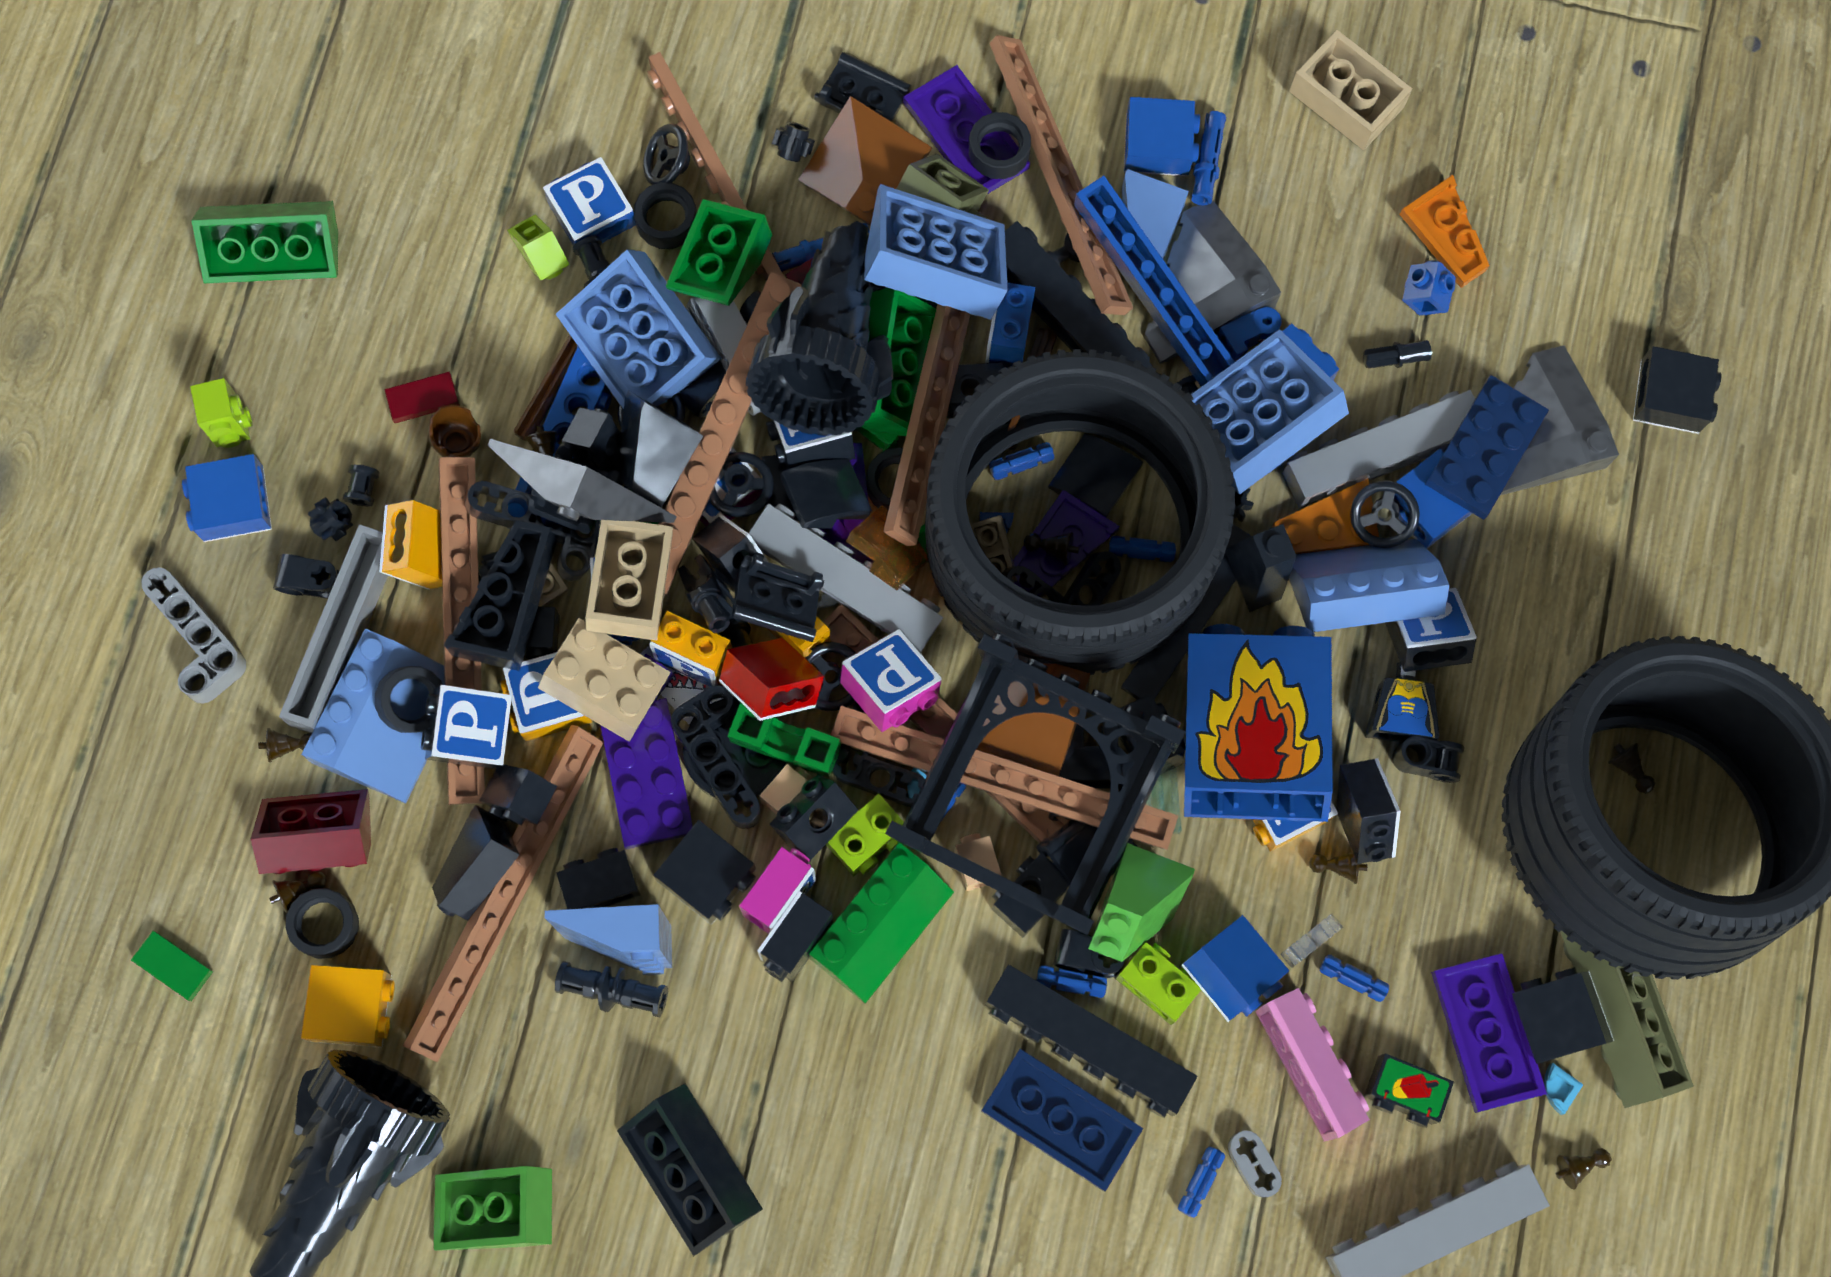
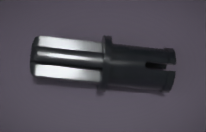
M1428 340L1407 344L1394 342L1392 346L1366 349L1363 352V362L1368 369L1395 365L1396 368H1401L1403 364L1420 361L1426 362L1430 361L1432 357L1431 345Z

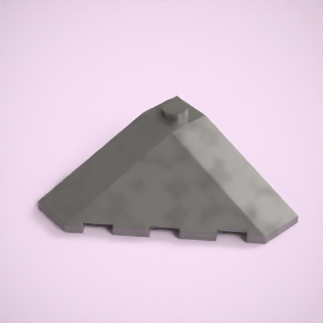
M1212 200V203H1208L1206 206L1197 205L1184 211L1179 224L1182 229L1178 241L1173 243L1167 266L1214 333L1217 335L1220 327L1260 308L1270 307L1275 309L1282 292L1265 264L1216 203ZM1153 319L1152 323H1148L1144 337L1161 364L1178 356V354Z
M1565 345L1533 353L1526 365L1529 369L1523 381L1518 380L1514 389L1546 407L1549 411L1500 495L1605 469L1619 455L1608 423Z
M490 439L488 446L545 500L558 506L557 513L566 518L577 521L580 515L593 520L674 523L677 516L586 466Z

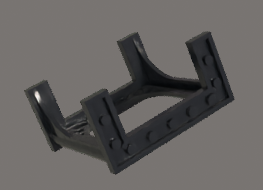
M994 633L992 638L984 634L978 646L982 661L979 672L903 825L891 821L885 834L1088 935L1094 922L1090 918L1170 753H1175L1186 731L1179 728L1181 722L1162 713L1159 718L1152 715L1149 722L1143 720L1145 716L1143 712L1128 705H1125L1124 709L1110 704L1113 698L1098 690L1093 689L1091 694L1078 688L1080 682L1067 675L1061 674L1059 678L1046 673L1048 669L1046 665L1029 658L1027 663L1019 660L1018 650L1013 646L1014 642L997 633ZM1013 682L1021 683L1027 690L1028 700L1022 707L1013 705L1008 698V687ZM1034 687L1038 688L1039 694L1042 697H1045L1046 694L1049 696L1047 704L1042 705L1035 701ZM997 696H1000V700L1006 708L1003 714H994L992 712L999 705L995 703ZM1059 699L1066 702L1063 707H1061ZM1077 707L1080 712L1079 715L1072 717L1069 714L1070 708ZM1086 712L1094 715L1092 717L1085 719ZM1024 714H1053L1078 724L1098 743L1104 753L1110 771L1111 791L1106 812L1060 905L931 841L979 744L998 725ZM988 718L990 722L987 725L983 726L986 719ZM1103 722L1106 723L1104 725L1106 728L1119 727L1108 736L1099 733L1097 729L1098 725ZM1120 736H1131L1136 741L1135 749L1127 755L1112 753L1110 745L1114 739ZM1134 761L1132 769L1127 766L1125 777L1118 773V763L1127 764ZM1118 784H1123L1121 791L1118 792Z

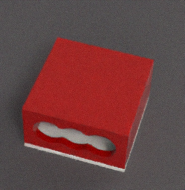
M784 638L727 649L719 682L761 721L815 708L824 675Z

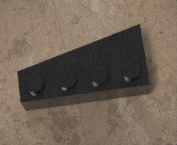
M515 521L494 557L495 562L486 577L483 576L477 586V593L470 605L466 606L459 617L460 622L453 634H449L444 643L445 648L452 656L520 671L557 542L550 527Z

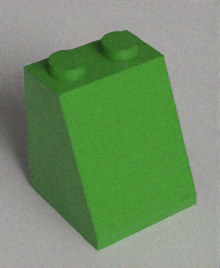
M1127 843L1108 888L1088 949L1123 962L1173 920L1195 869Z

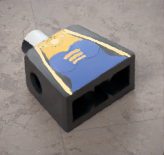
M1398 662L1396 678H1384L1378 685L1365 738L1403 742L1412 736H1420L1438 740L1439 727L1434 685L1417 681V671L1404 672L1401 663Z

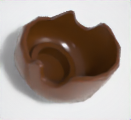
M453 404L441 407L431 416L429 440L435 451L442 457L467 458L480 446V425L466 407Z

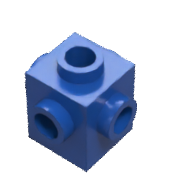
M1431 260L1423 264L1411 265L1405 282L1402 301L1419 316L1448 313L1452 293L1455 290L1456 277L1439 261Z

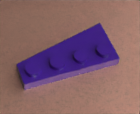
M1062 490L1033 533L1038 534L1042 540L1073 532V546L1079 547V553H1072L1068 565H1064L1063 562L1057 560V558L1048 554L1042 548L1031 552L1023 546L1013 560L1014 566H1024L1030 569L1048 585L1053 587L1119 531L1120 526ZM1017 575L1018 581H1015L1014 584L1024 588L1029 592L1032 588H1025L1022 584H1020L1019 578L1021 576ZM1041 592L1037 596L1041 598L1045 593Z

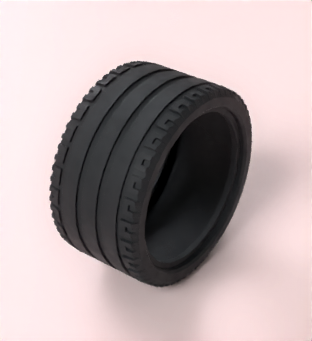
M1073 349V352L1058 350L1057 354L1051 355L1050 352L1042 353V356H1030L1026 362L1021 363L1019 360L1008 368L1004 367L999 370L996 377L991 375L983 384H979L974 389L973 395H968L963 403L957 407L953 414L954 418L949 419L940 436L939 444L931 461L927 486L925 545L930 570L933 572L932 576L940 596L945 598V605L956 621L961 620L963 629L973 636L978 643L982 640L984 634L992 638L994 633H997L1014 642L1013 646L1018 650V657L1021 661L1027 662L1031 658L1040 663H1056L1094 675L1095 671L1101 670V673H1106L1111 670H1118L1123 668L1127 662L1133 664L1150 655L1154 649H1159L1166 644L1190 620L1205 596L1224 557L1234 518L1235 487L1231 486L1234 480L1230 467L1231 463L1229 457H1225L1226 447L1220 439L1218 430H1213L1212 420L1209 416L1205 415L1200 404L1195 405L1193 396L1189 393L1186 394L1182 390V386L1177 382L1175 384L1171 383L1169 377L1164 373L1163 375L1157 373L1156 369L1151 366L1146 368L1138 360L1134 362L1128 360L1127 356L1120 355L1118 358L1111 356V352L1105 351L1102 354L1090 349L1088 353L1081 352V349ZM1020 415L1016 428L1007 431L1011 419ZM1061 431L1085 432L1118 442L1144 459L1156 471L1171 494L1179 518L1181 533L1179 559L1157 582L1145 590L1117 602L1089 606L1068 605L1043 599L1029 593L1011 582L990 562L977 542L969 522L966 499L973 484L987 465L1009 447L1025 439L1045 433Z
M1663 636L1659 640L1649 638L1643 643L1637 641L1630 646L1625 645L1597 661L1574 681L1529 733L1512 761L1511 769L1506 777L1507 782L1503 793L1506 795L1502 800V807L1504 808L1502 822H1505L1503 835L1507 837L1505 845L1507 851L1511 852L1512 857L1510 861L1512 866H1516L1518 870L1516 876L1518 880H1522L1525 884L1523 889L1526 894H1531L1533 897L1532 903L1534 906L1541 908L1544 912L1542 916L1546 920L1550 919L1555 924L1554 928L1558 932L1562 930L1567 935L1566 939L1571 943L1575 941L1581 945L1579 949L1585 953L1590 951L1594 954V958L1600 961L1605 959L1609 961L1610 966L1615 968L1618 966L1624 967V971L1629 973L1636 971L1639 972L1640 976L1647 977L1653 974L1655 978L1664 979L1665 977H1670L1671 980H1678L1684 976L1686 979H1693L1697 976L1704 977L1736 966L1760 952L1813 914L1831 896V719L1828 720L1824 715L1826 711L1822 706L1818 707L1813 702L1814 698L1811 694L1806 695L1801 690L1802 686L1798 682L1794 684L1789 680L1790 676L1785 672L1781 674L1775 670V665L1762 662L1761 657L1757 655L1752 657L1747 654L1746 650L1741 648L1738 650L1733 649L1727 643L1722 645L1716 644V640L1708 639L1707 641H1701L1700 637L1686 639L1685 636H1677L1671 639L1669 636ZM1627 727L1655 730L1691 744L1720 765L1742 791L1752 810L1759 830L1762 861L1754 893L1740 896H1721L1694 891L1658 875L1631 854L1607 824L1594 796L1589 772V749L1592 734L1604 730Z

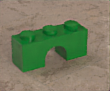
M742 703L738 707L728 733L731 743L816 774L819 773L827 778L831 776L842 747L839 738L808 727L806 729L798 728L784 723L775 717L760 721Z

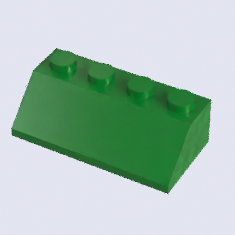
M333 201L200 207L191 220L204 284L337 278L338 228Z
M885 288L872 293L869 305L871 309L868 342L879 335H885L889 339L888 344L891 349L894 372L893 379L891 380L892 389L889 396L877 401L875 413H872L869 420H866L865 424L861 427L869 431L906 436L936 308L915 296H910L891 288Z
M899 842L809 953L810 960L866 1004L954 894V891L928 864Z

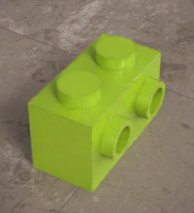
M225 378L190 386L197 423L216 447L232 448L238 446L241 441L250 439L248 427L253 426L249 409L248 407H243L239 395L234 392Z
M877 794L835 834L826 846L853 877L859 872L865 875L879 863L878 855L886 848L891 852L899 843L885 834L891 821L903 825L904 821L884 798Z
M1145 942L1117 976L1116 980L1167 1023L1172 1025L1178 1020L1201 989L1183 967L1179 970L1169 961L1171 956L1166 950L1156 943L1151 946Z

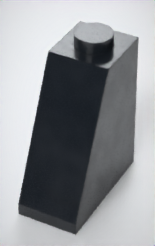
M1284 524L1251 536L1226 548V556L1249 612L1282 599L1297 557Z
M477 805L471 810L432 886L438 908L448 916L454 917L456 914L467 921L520 855L505 822L492 816L488 811Z

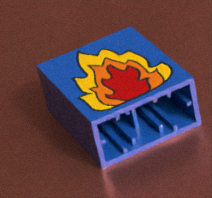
M1216 624L1204 629L1203 634L1189 633L1184 817L1328 822L1333 793L1331 637H1317L1312 630L1302 626L1281 627L1274 631L1273 635H1245L1244 631L1237 626Z

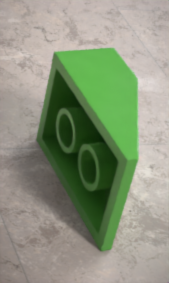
M520 1166L435 1175L434 1251L527 1247L552 1244L551 1168Z

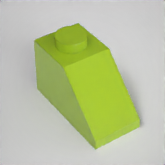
M536 214L507 230L530 269L540 280L555 278L563 272V268L570 265L553 231Z

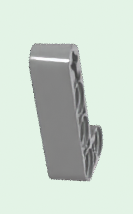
M692 297L687 303L686 309L700 329L705 331L710 343L722 359L720 361L725 371H727L747 325L734 301L730 306ZM753 402L748 410L751 415L761 412Z
M160 567L152 568L142 578L143 591L199 656L180 672L178 686L184 694L196 703H208L245 673L246 660L169 571ZM164 583V586L172 595L166 597L161 592L160 585ZM190 606L189 613L186 616L177 618L178 611L181 608ZM210 630V638L204 643H199V636L203 632ZM232 655V663L226 668H220L221 660L226 656ZM199 678H205L204 686L197 691H192L193 683Z

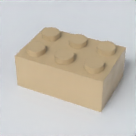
M1336 30L1296 72L1289 92L1364 151L1405 107L1413 88L1344 34Z
M601 520L585 617L586 631L657 641L672 546L673 527L636 521Z
M579 618L544 672L538 689L630 742L671 672L605 633L586 631V622Z

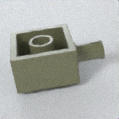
M939 154L909 164L896 188L897 190L986 218L978 210L989 190Z

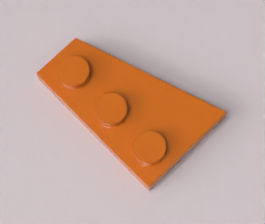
M1451 175L1404 207L1399 215L1434 257L1444 264L1456 277L1455 282L1462 288L1483 274L1490 265L1476 231L1471 228L1466 215L1467 208L1464 201H1461L1455 188L1457 186L1454 176Z
M1368 478L1275 521L1272 528L1284 524L1295 554L1369 545L1356 534L1350 520L1352 502L1355 496L1364 487L1369 485ZM1371 496L1363 503L1360 516L1371 513L1373 506ZM1377 523L1365 527L1369 533L1379 537Z

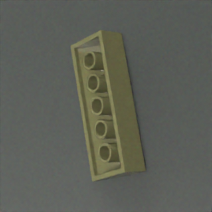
M1561 930L1565 955L1572 962L1573 967H1576L1578 973L1590 972L1614 1041L1603 1044L1601 1046V1054L1604 1061L1610 1067L1614 1078L1615 1093L1622 1100L1624 1108L1664 1098L1694 1087L1653 975L1645 977L1640 976L1639 972L1636 971L1632 973L1626 972L1624 967L1621 966L1612 967L1609 965V961L1605 959L1600 961L1594 958V954L1590 951L1585 953L1579 949L1581 945L1575 941L1573 943L1566 939L1567 935Z

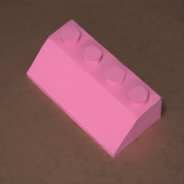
M1297 988L1266 1003L1255 1011L1324 1142L1339 1138L1370 1120L1366 1114L1369 1111L1368 1104L1359 1091L1355 1092L1348 1080L1351 1078V1073L1343 1059L1337 1060L1330 1046L1334 1045L1333 1039L1326 1027H1320L1313 1015L1316 1013V1008L1307 993L1302 994L1300 989Z

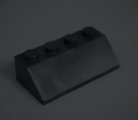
M686 1083L653 1100L617 1130L693 1257L763 1210Z

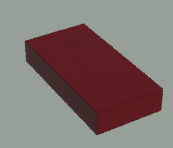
M450 371L384 389L391 417L395 424L435 413L441 407L452 404L460 406Z

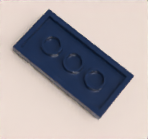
M1490 375L1425 485L1484 520L1491 512L1549 409Z
M1021 1049L1015 1055L981 1110L982 1113L1103 1192H1106L1144 1129Z

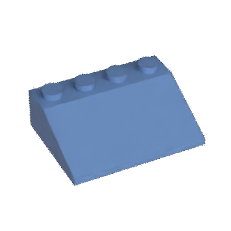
M880 184L877 190L865 253L864 280L878 286H885L910 296H917L942 306H949L971 315L991 320L1008 291L1004 224Z
M628 249L556 313V316L623 409L625 395L628 390L651 404L659 406L698 380L722 359L676 294L666 288V280L647 254L642 251Z
M1280 329L1191 394L1195 405L1200 404L1204 409L1205 415L1209 416L1212 420L1213 430L1217 429L1220 434V439L1226 447L1225 457H1229L1231 471L1233 472L1234 480L1231 486L1235 487L1239 494L1349 414L1344 390Z
M1409 539L1391 548L1366 545L1296 554L1297 557L1289 580L1306 628L1313 632L1445 615L1449 592L1448 580L1440 561L1417 539Z
M364 629L301 755L314 765L406 804L427 762L425 760L426 750H421L423 731L400 733L389 728L379 718L376 711L375 692L379 682L389 672L406 666H421L428 669L445 685L444 665L392 639ZM415 679L400 681L393 688L390 695V704L393 711L405 720H416L423 717L429 694L428 688L422 682Z
M658 904L545 911V919L564 939L633 969L642 971V975L664 974V968H673L671 924Z

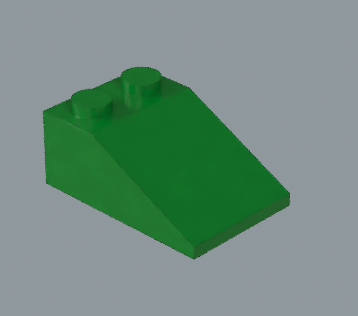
M703 199L666 283V288L730 306L760 266L773 236L765 215Z

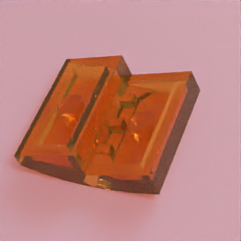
M880 506L851 531L846 542L874 561L869 572L898 591L926 565L928 558L919 541H917V545L906 546L883 532L888 510Z

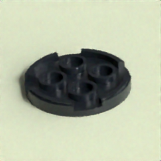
M733 697L735 712L732 718L713 731L757 798L786 766V762L731 743L728 733L741 703ZM721 699L709 704V708L714 712H719L726 708L728 702L725 699ZM696 718L692 719L688 730L693 729L697 725L698 720ZM705 745L699 749L698 757L708 760L715 755L716 748L711 745ZM683 747V759L691 779L704 793L717 799ZM723 774L717 779L716 785L722 789L730 788L735 782V777L730 774ZM739 795L734 798L736 802H742Z

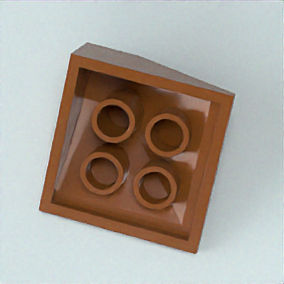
M850 96L798 180L871 226L877 190L880 184L896 189L908 165L927 158L932 147Z
M1056 663L1044 664L1048 667L1046 673L1057 678L1061 674L1067 675L1080 682L1079 689L1088 692L1090 673ZM1013 682L1008 687V698L1013 705L1022 707L1028 700L1027 690L1021 683ZM1034 687L1035 701L1042 705L1047 704L1049 696L1046 694L1045 697H1042L1039 694L1038 688ZM997 696L995 703L999 705L992 712L994 714H1003L1006 708L1003 706L1000 696ZM1059 699L1061 707H1063L1066 702ZM1072 707L1069 710V714L1072 717H1076L1080 713L1077 707ZM1047 713L1020 715L994 728L982 740L976 750L1060 776L1077 724L1064 717ZM988 718L986 719L983 726L987 725L990 722Z

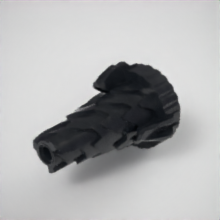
M858 221L847 226H838L831 232H825L821 250L817 249L815 251L810 270L806 274L802 286L796 287L768 318L766 325L769 335L763 336L760 339V343H757L748 370L746 378L747 393L752 398L753 404L765 416L789 429L799 430L802 433L827 436L828 434L840 435L844 432L854 431L855 428L863 426L865 421L869 420L871 414L875 413L877 401L889 396L891 393V380L893 379L894 372L891 349L888 344L889 339L885 335H879L868 342L871 309L869 305L874 287L869 286L870 282L864 280L865 253L869 238L868 227Z
M331 1050L327 1053L319 1068L306 1071L298 1090L293 1130L296 1135L306 1137L289 1165L294 1170L280 1192V1205L262 1234L267 1236V1239L249 1271L251 1276L313 1277L323 1259L331 1253L347 1230L353 1231L372 1199L374 1198L377 1201L380 1199L389 1182L391 1186L399 1187L429 1165L441 1153L444 1147L441 1134L450 1120V1113L441 1101L426 1088L398 1070L352 1051Z

